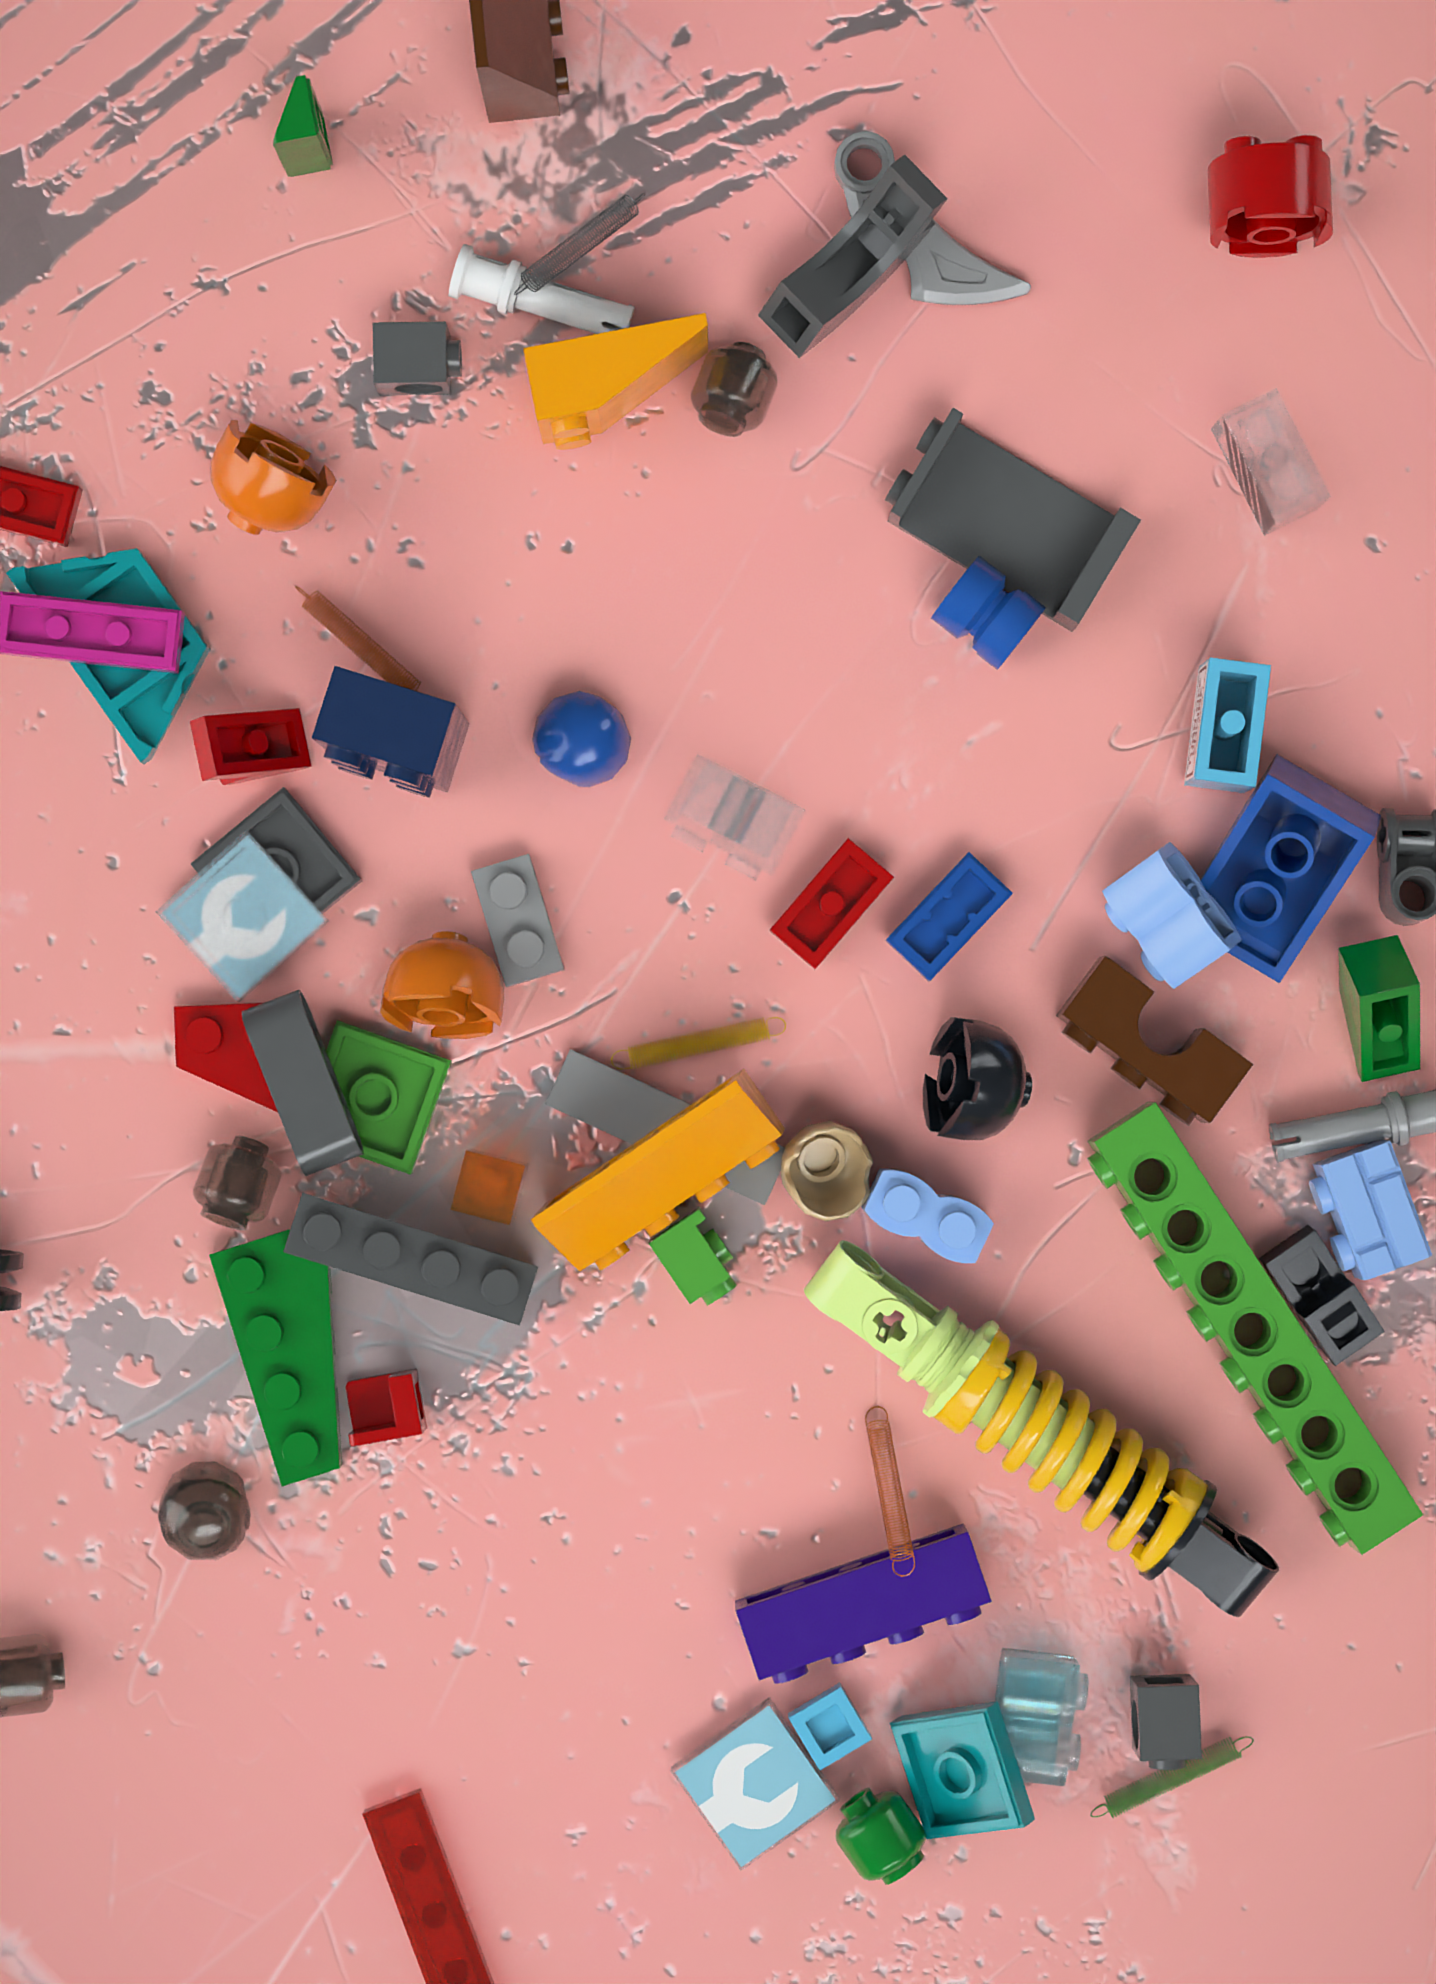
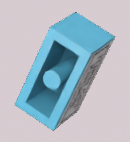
M1210 657L1199 666L1184 786L1245 793L1256 787L1271 665Z

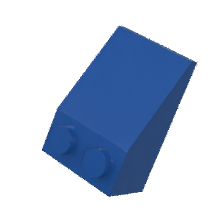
M1276 754L1200 878L1205 890L1225 911L1242 939L1227 953L1280 983L1375 838L1381 815Z

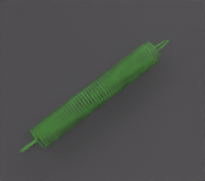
M1229 1736L1234 1750L1228 1739L1226 1738L1231 1751L1225 1739H1223L1229 1754L1221 1741L1227 1757L1219 1742L1218 1744L1224 1757L1216 1743L1215 1745L1221 1758L1212 1744L1217 1755L1216 1757L1211 1746H1209L1214 1755L1213 1758L1207 1747L1212 1761L1206 1749L1204 1748L1209 1762L1202 1750L1207 1765L1203 1757L1204 1765L1200 1759V1764L1197 1759H1195L1196 1763L1192 1759L1194 1766L1191 1760H1189L1192 1766L1191 1769L1186 1760L1189 1770L1187 1766L1185 1767L1187 1772L1184 1768H1182L1183 1771L1177 1769V1773L1173 1770L1174 1774L1170 1770L1171 1777L1169 1771L1166 1770L1170 1780L1165 1770L1163 1771L1167 1780L1161 1770L1162 1777L1157 1771L1159 1778L1156 1772H1154L1157 1781L1153 1773H1151L1154 1782L1151 1776H1148L1152 1785L1146 1776L1150 1788L1145 1778L1143 1777L1145 1784L1140 1778L1142 1785L1139 1780H1137L1139 1786L1135 1781L1137 1789L1132 1782L1135 1792L1131 1784L1129 1786L1132 1793L1128 1785H1126L1128 1791L1125 1786L1124 1790L1121 1788L1122 1793L1118 1789L1119 1796L1117 1790H1115L1117 1797L1112 1792L1115 1800L1111 1793L1112 1800L1108 1794V1799L1104 1795L1108 1806L1102 1804L1094 1810L1101 1806H1106L1108 1809L1106 1813L1109 1812L1112 1818H1114V1815L1117 1817L1116 1813L1119 1816V1812L1122 1814V1811L1124 1813L1125 1810L1128 1812V1809H1133V1806L1135 1808L1136 1805L1139 1807V1804L1147 1803V1799L1148 1801H1150V1798L1153 1800V1797L1155 1799V1795L1157 1797L1158 1794L1161 1796V1793L1164 1795V1792L1172 1791V1788L1175 1790V1787H1180L1183 1785V1782L1184 1784H1186V1781L1189 1783V1780H1194V1777L1197 1779V1776L1200 1778V1775L1203 1777V1774H1208V1771L1216 1770L1219 1768V1765L1222 1767V1764L1225 1766V1763L1233 1762V1759L1236 1761V1758L1242 1757L1241 1751L1238 1753L1234 1746L1236 1741L1232 1742ZM1242 1737V1738H1239V1739L1236 1740V1741H1238V1740L1243 1739V1738H1251V1739H1252V1743H1253V1741H1254V1739H1253L1252 1737ZM1091 1812L1090 1816H1091V1817H1100V1816L1105 1815L1106 1813H1104V1814H1102V1815H1099V1816H1092V1812Z

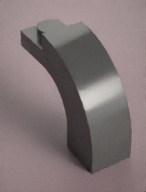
M903 155L889 166L865 202L848 223L818 253L780 282L758 316L798 358H801L854 313L905 261L935 225L932 219L944 205L947 197L906 155Z

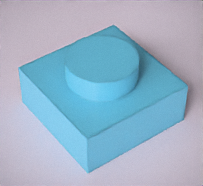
M840 1682L788 1713L790 1722L819 1771L872 1740L869 1730Z

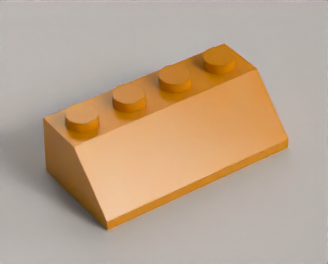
M742 1069L546 1202L530 1220L536 1229L579 1271H582L592 1263H595L601 1271L630 1251L625 1241L645 1229L651 1237L677 1220L680 1216L675 1210L676 1206L695 1195L699 1203H702L726 1187L730 1182L725 1173L745 1161L748 1167L752 1169L780 1150L775 1139L783 1134L785 1128L745 1069Z

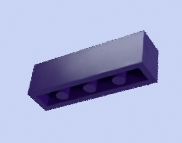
M964 1523L913 1540L915 1568L908 1576L901 1577L894 1573L892 1569L893 1561L890 1559L889 1554L890 1551L886 1549L735 1600V1611L759 1681L772 1676L775 1684L788 1682L809 1672L807 1664L830 1657L832 1664L844 1663L866 1653L864 1645L884 1638H888L891 1645L899 1644L921 1636L924 1633L922 1625L943 1618L946 1619L947 1625H954L979 1616L982 1613L980 1606L992 1601L969 1532ZM906 1545L896 1546V1547H893V1548H899V1547H903V1546H906ZM906 1548L896 1549L893 1551L904 1550ZM907 1551L897 1552V1553H894V1554L904 1553V1552H907ZM907 1554L897 1555L894 1557L905 1556ZM908 1555V1556L902 1557V1558H892V1559H893V1560H894V1559H895V1560H901V1559L908 1558V1557H910L911 1555ZM913 1556L906 1560L894 1561V1570L900 1575L909 1574L914 1567Z

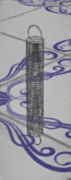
M646 193L641 194L635 200L629 195L622 196L584 225V227L560 243L555 249H552L548 254L521 273L523 284L518 287L514 295H518L526 288L532 292H537L636 217L639 213L636 203ZM625 196H628L633 201V203L630 201L632 205L629 204L628 206L626 204L627 200L624 198H628ZM525 284L526 287L520 292L516 293Z

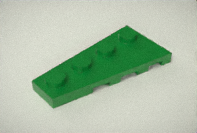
M290 1229L209 1255L282 1487L339 1469L342 1466L339 1401L334 1358L336 1354L335 1334L331 1308V1268L329 1269V1266L284 1253Z

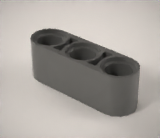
M296 990L242 1011V1019L296 1159L305 1176L363 1155L364 1150L356 1125L310 1008L301 990Z

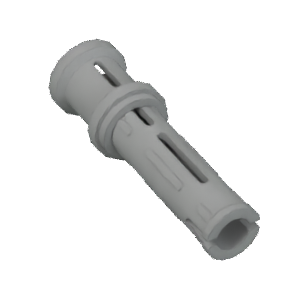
M1436 1090L1408 1096H1400L1397 1091H1394L1382 1097L1381 1104L1279 1124L1271 1123L1269 1124L1271 1140L1297 1138L1293 1142L1272 1145L1275 1159L1277 1162H1282L1285 1159L1389 1139L1391 1144H1397L1398 1146L1407 1145L1412 1137L1436 1132Z

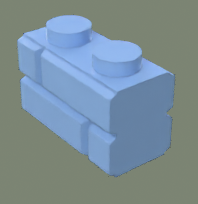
M1390 1140L1374 1141L1313 1164L1317 1178L1309 1180L1310 1190L1322 1215L1328 1212L1331 1213L1338 1235L1330 1237V1243L1336 1261L1343 1272L1351 1269L1354 1278L1368 1280L1432 1256Z

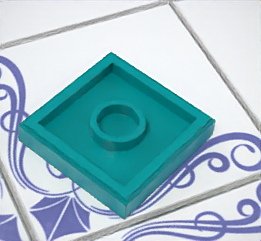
M998 1701L902 1715L890 1722L917 1811L926 1833V1839L1024 1828L1035 1820Z

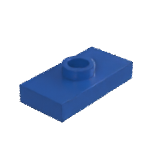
M968 852L885 941L929 982L1013 893Z

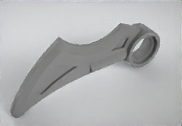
M868 131L853 133L845 138L837 149L834 162L835 176L844 190L851 218L865 202L889 166L895 162L891 146L886 139L877 133ZM857 149H871L881 159V171L871 180H858L850 174L847 168V159ZM934 219L932 220L935 222V225L905 259L911 278V299L943 305L987 304L1026 295L1031 289V285L1028 282L989 264L970 252L952 238Z

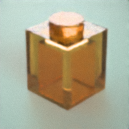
M475 1149L466 1150L450 1210L511 1225L515 1221L529 1163Z

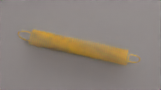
M762 1017L763 1025L761 1018H759L760 1026L758 1019H756L757 1026L755 1019H753L754 1027L752 1020H750L751 1027L749 1021H747L748 1028L745 1021V1028L743 1022H741L742 1029L740 1023H738L739 1029L737 1023L735 1024L736 1030L734 1024H732L733 1031L730 1024V1031L728 1025L726 1026L727 1032L725 1026H723L724 1032L721 1026V1033L718 1027V1033L716 1028H714L715 1034L712 1028V1034L709 1029V1035L707 1030L706 1035L703 1030V1036L701 1031L700 1036L697 1031V1037L695 1032L694 1037L691 1033V1038L688 1033V1039L685 1034V1039L682 1035V1040L679 1035V1040L676 1036V1041L674 1037L673 1041L670 1037V1042L668 1038L667 1042L664 1038V1043L661 1039V1044L659 1040L658 1044L655 1040V1045L652 1041V1045L649 1042V1046L647 1042L646 1046L643 1043V1047L642 1044H640V1047L637 1044V1048L634 1045V1049L633 1046H631V1049L628 1046V1050L616 1051L611 1057V1063L615 1068L623 1070L633 1069V1062L634 1069H636L635 1061L637 1068H639L638 1061L640 1067H642L641 1060L643 1067H645L644 1060L646 1066H648L647 1059L649 1065H651L650 1059L652 1065H654L653 1058L655 1064H657L656 1057L659 1064V1057L661 1063H663L662 1056L664 1062H666L665 1056L668 1062V1055L670 1061H672L671 1055L674 1060V1054L677 1060V1054L680 1059V1053L682 1058L683 1053L686 1058V1052L689 1057L690 1051L692 1057V1051L695 1056V1050L697 1055L698 1050L701 1055V1049L703 1054L704 1049L707 1053V1048L710 1053V1048L713 1052V1047L715 1051L716 1047L719 1051V1046L721 1050L722 1046L725 1050V1045L728 1049V1044L729 1048H731V1044L734 1048V1043L736 1047L737 1043L740 1046V1042L743 1046V1042L746 1045V1041L747 1044H749V1041L752 1044V1040L753 1043H755V1039L756 1042H758V1039L761 1042V1038L762 1041H764V1038L767 1040V1037L770 1040V1036L777 1035L769 1034L767 1020L765 1025L764 1018ZM779 1017L768 1018V1019L778 1018V1019H781V1020L784 1022V1024H785L784 1030H783L781 1033L777 1034V1035H780V1034H782V1033L785 1031V1029H786V1022H785L782 1018H779ZM628 1051L631 1067H616L612 1062L613 1056L617 1052Z

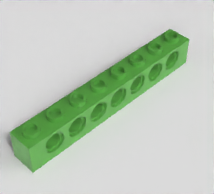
M1146 1102L1089 1139L1088 1143L1095 1152L1087 1158L1091 1168L1106 1189L1115 1184L1128 1204L1120 1209L1126 1222L1139 1240L1149 1235L1161 1256L1153 1260L1159 1273L1173 1291L1180 1286L1184 1289L1194 1307L1186 1311L1189 1319L1206 1342L1215 1337L1227 1356L1226 1359L1219 1362L1222 1370L1239 1393L1248 1388L1260 1409L1252 1414L1254 1419L1272 1444L1281 1440L1294 1460L1286 1464L1287 1470L1306 1496L1315 1491L1327 1510L1319 1516V1519L1338 1547L1348 1542L1350 1547L1363 1555L1423 1516L1418 1505L1157 1103ZM1153 1158L1162 1166L1164 1180L1156 1191L1143 1193L1135 1184L1134 1173L1142 1161ZM1188 1210L1196 1219V1233L1190 1241L1176 1244L1168 1234V1222L1176 1212ZM1222 1261L1230 1273L1229 1283L1222 1292L1209 1295L1204 1291L1201 1284L1202 1272L1210 1263ZM1247 1313H1256L1262 1321V1334L1255 1343L1246 1346L1240 1345L1234 1334L1235 1324L1241 1316ZM1289 1364L1295 1372V1385L1286 1395L1273 1396L1268 1388V1377L1277 1366ZM1324 1416L1329 1427L1327 1438L1318 1446L1306 1447L1301 1438L1303 1425L1312 1417ZM1347 1468H1358L1362 1478L1360 1489L1351 1497L1339 1498L1335 1492L1337 1476Z

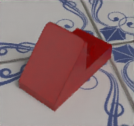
M300 708L206 715L190 721L202 781L220 779L222 785H231L312 767Z

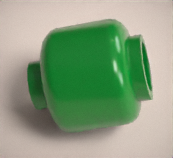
M866 1788L851 1797L840 1808L845 1818L836 1829V1841L864 1880L875 1881L882 1879L885 1885H889L912 1871L925 1857L921 1851L926 1841L924 1827L898 1792L891 1790L874 1795L870 1788Z

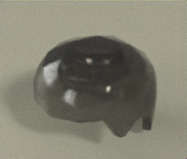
M192 1462L172 1474L159 1501L158 1522L162 1536L169 1547L188 1560H219L237 1550L245 1538L246 1531L250 1527L251 1508L246 1496L244 1481L236 1472L218 1462Z

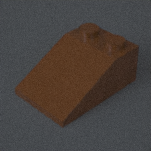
M469 0L476 69L489 123L560 116L558 96L570 94L566 57L554 58L552 36L563 35L560 0Z

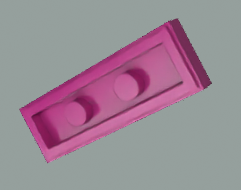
M0 591V654L179 673L185 613L182 610Z

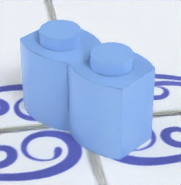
M1171 842L1102 890L1107 900L1105 910L1112 923L1122 932L1127 933L1129 931L1139 941L1143 950L1141 952V959L1147 971L1156 980L1161 982L1165 980L1173 989L1227 953L1242 940L1228 915L1205 890L1192 866Z
M880 1168L870 1187L871 1193L868 1200L861 1206L864 1212L882 1228L902 1236H918L926 1246L938 1255L959 1263H976L994 1225L989 1216L974 1204L956 1196L936 1194L923 1180L910 1173L893 1168Z

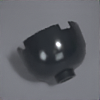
M951 1017L941 1026L930 1051V1055L940 1056L937 1081L925 1074L923 1083V1111L926 1126L930 1131L938 1132L937 1136L959 1140H984L997 1135L1014 1120L1020 1107L1023 1108L1027 1105L1032 1092V1077L1029 1072H1026L1024 1057L1018 1045L1001 1028L983 1021Z

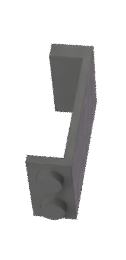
M952 408L944 423L934 417L916 447L917 450L925 455L915 472L911 474L903 469L885 498V501L894 505L887 522L966 569L970 567L978 556H981L1006 576L1004 591L1007 593L1017 589L1022 592L1026 591L1046 607L1042 613L1044 616L1073 632L1082 620L1141 519L1121 507L1115 516L960 424L963 413L955 408Z

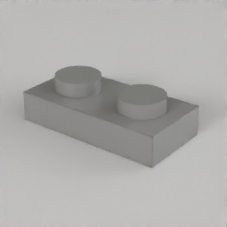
M522 855L471 871L505 986H514L565 970L530 855Z

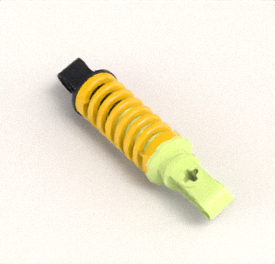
M844 1240L838 1243L805 1286L804 1293L815 1307L830 1318L844 1324L867 1341L873 1348L899 1365L897 1375L906 1382L915 1380L919 1386L925 1387L924 1389L929 1394L923 1408V1413L929 1418L931 1416L955 1434L963 1433L972 1422L982 1430V1433L975 1441L976 1449L979 1452L987 1454L992 1451L997 1443H1000L1009 1450L1001 1463L1002 1468L1006 1472H1017L1025 1462L1035 1469L1028 1480L1030 1490L1034 1493L1043 1492L1050 1482L1061 1489L1054 1500V1506L1060 1512L1066 1513L1070 1511L1081 1496L1085 1495L1092 1501L1080 1521L1081 1527L1085 1531H1096L1109 1514L1118 1520L1107 1537V1546L1112 1551L1119 1552L1130 1543L1135 1535L1142 1539L1141 1542L1138 1541L1134 1545L1129 1556L1134 1559V1565L1139 1570V1575L1146 1580H1153L1167 1567H1170L1201 1590L1221 1610L1234 1617H1241L1279 1571L1278 1564L1265 1549L1247 1536L1239 1534L1209 1512L1217 1493V1487L1208 1480L1203 1481L1186 1468H1176L1169 1471V1458L1167 1454L1160 1448H1149L1142 1451L1143 1440L1135 1429L1124 1428L1116 1432L1115 1416L1108 1409H1097L1089 1413L1090 1400L1084 1391L1072 1389L1062 1394L1064 1381L1057 1371L1045 1370L1035 1375L1037 1360L1030 1351H1017L1007 1358L1010 1340L1007 1334L1000 1330L999 1325L993 1320L987 1321L975 1331L967 1328L963 1322L957 1321L958 1313L952 1308L946 1306L941 1311L919 1296L913 1289L883 1269L867 1252ZM895 1310L904 1316L902 1322L897 1320L892 1326L883 1322L884 1315L889 1316Z

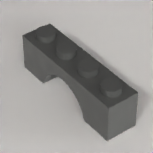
M305 1193L301 1195L283 1251L287 1254L519 1326L538 1266Z

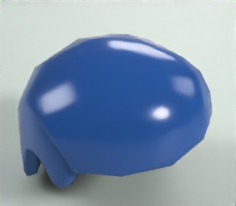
M577 691L556 697L545 707L537 717L532 741L535 753L540 757V763L550 773L579 787H591L613 779L627 762L631 736L622 714L613 705L597 695Z

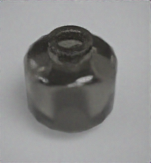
M735 342L732 346L722 345L711 349L706 355L690 395L693 408L698 413L699 421L706 428L720 435L736 437L740 436L743 432L757 429L764 421L778 386V379L775 369L765 360L766 356L761 349L750 343Z
M235 1136L232 1144H214L209 1148L192 1192L196 1202L202 1206L200 1212L202 1217L235 1230H246L248 1223H259L266 1218L282 1175L280 1167L267 1157L269 1151L267 1145L248 1137Z
M41 1634L0 1638V1718L47 1711L53 1703V1690L65 1689L63 1653H51L47 1639Z

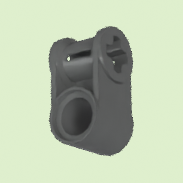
M1382 808L1380 811L1381 819L1377 829L1380 909L1385 917L1394 924L1402 926L1415 925L1436 914V810H1433L1431 815H1396L1394 809ZM1404 881L1414 882L1420 886L1424 893V905L1419 912L1407 909L1400 901L1399 890Z

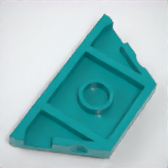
M137 548L110 552L106 556L90 559L85 556L61 560V563L32 568H26L25 566L14 567L6 572L17 590L23 594L182 610L144 555ZM185 615L179 673L76 662L69 663L142 764H146L152 760L209 654L210 648Z

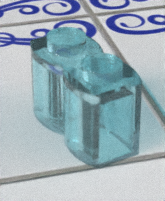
M1002 1647L995 1701H998L1023 1782L1065 1786L1068 1770L1077 1771L1079 1766L1081 1737L1080 1734L1072 1733V1724L1075 1710L1084 1711L1086 1707L1089 1685L1088 1674L1079 1673L1080 1665L1074 1656Z

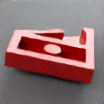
M262 1003L174 1006L176 1067L278 1112L242 1019V1011Z

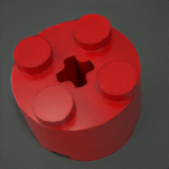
M1301 135L1290 138L1286 142L1261 144V140L1257 137L1239 136L1224 143L1225 153L1214 159L1207 170L1210 243L1212 246L1218 249L1220 242L1224 241L1229 243V254L1240 257L1268 258L1297 253V242L1311 237L1314 239V247L1325 243L1331 238L1333 234L1330 158L1322 149L1321 138L1313 135Z

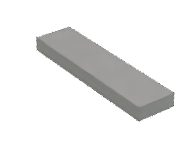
M570 1049L545 1103L556 1110L630 1144H634L691 1105ZM778 1145L780 1150L752 1169L743 1161L725 1173L730 1182L726 1188L765 1205L781 1171V1159L785 1147Z

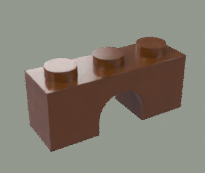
M1107 956L1099 957L1056 1015L1067 1024L1062 1034L1090 1054L1096 1046L1116 1060L1110 1068L1112 1071L1139 1090L1147 1082L1165 1096L1159 1105L1189 1126L1194 1118L1201 1123H1211L1251 1069L1253 1063L1205 1028L1195 1029L1185 1044L1174 1053L1162 1055L1151 1050L1143 1042L1139 1034L1138 1020L1143 1007L1155 991Z

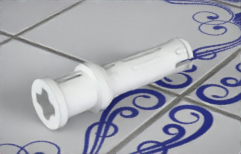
M463 244L459 252L450 282L449 297L458 299L461 295H466L497 305V311L505 315L508 312L513 314L515 309H519L594 334L630 327V319H632L635 306H627L552 281L537 292H532L526 288L518 295H514L518 287L523 284L521 273L527 269L526 266H522V262L513 259L509 264L487 258L475 254L473 246ZM525 284L516 293L523 290L526 287Z

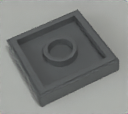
M284 787L191 863L192 867L202 878L249 836L320 915L362 882L361 878Z

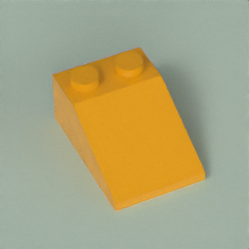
M706 313L523 348L543 445L555 443L556 449L567 450L590 444L592 442L591 435L605 432L708 353Z

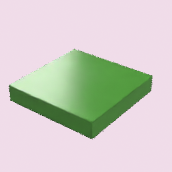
M337 1020L326 1052L361 1139L364 1154L359 1157L411 1175L418 1160L452 1060Z

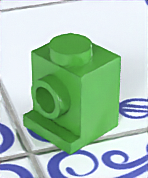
M698 1207L651 1239L649 1245L689 1304L702 1297L708 1306L735 1288L737 1284L724 1265L732 1260L733 1256L714 1228L705 1234L702 1233L698 1224L706 1220V1216L701 1208Z

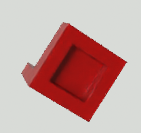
M417 1368L354 1379L347 1382L345 1389L353 1428L348 1434L350 1447L421 1435L427 1429Z

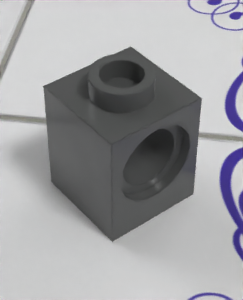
M446 322L373 323V383L379 396L451 395V377L462 376V349L460 340H451Z
M1191 1674L1130 1676L1132 1749L1139 1760L1149 1761V1767L1152 1769L1177 1770L1186 1767V1760L1202 1759L1199 1684Z

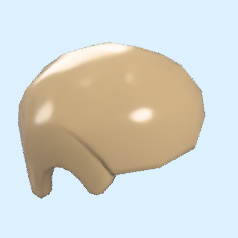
M833 1121L807 1125L790 1140L783 1151L781 1159L782 1184L796 1205L805 1214L823 1221L848 1218L867 1202L871 1193L869 1175L873 1159L867 1146L863 1144L861 1137L853 1129Z

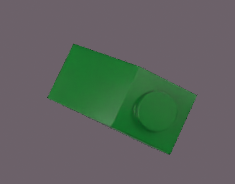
M1398 935L1338 948L1339 991L1361 1082L1419 1070L1420 982Z

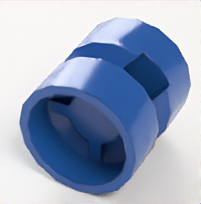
M978 556L944 598L931 619L957 639L967 636L969 633L974 636L972 648L977 651L976 654L998 670L1046 607L1026 591L1022 592L1019 589L1009 593L1004 591L1006 576L981 556Z

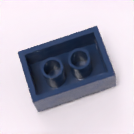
M334 666L312 739L325 749L323 757L331 760V763L337 765L339 770L373 780L375 770L384 772L383 776L390 778V782L396 784L395 787L430 798L433 788L448 792L469 723L455 703Z

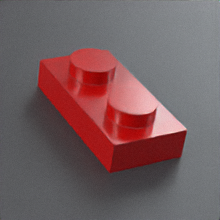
M848 838L769 931L815 970L891 882L894 876Z

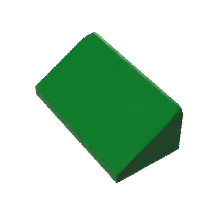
M305 75L296 76L273 139V146L289 177L330 170L331 165H333L323 111L311 81Z

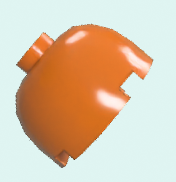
M231 420L216 446L211 461V482L219 501L230 510L227 515L228 520L241 530L254 535H259L262 529L272 532H286L297 530L304 526L321 509L337 480L325 464L319 474L304 464L303 461L308 460L311 453L281 434L251 422L246 432L239 431L238 420Z
M450 931L436 932L432 935V938L420 940L403 949L393 960L382 991L380 1013L387 1022L408 1032H412L413 1021L420 1024L436 1025L431 1030V1037L470 1039L487 1036L493 1033L494 1022L499 1027L502 1023L504 1006L503 980L493 959L482 949L468 943L466 936Z

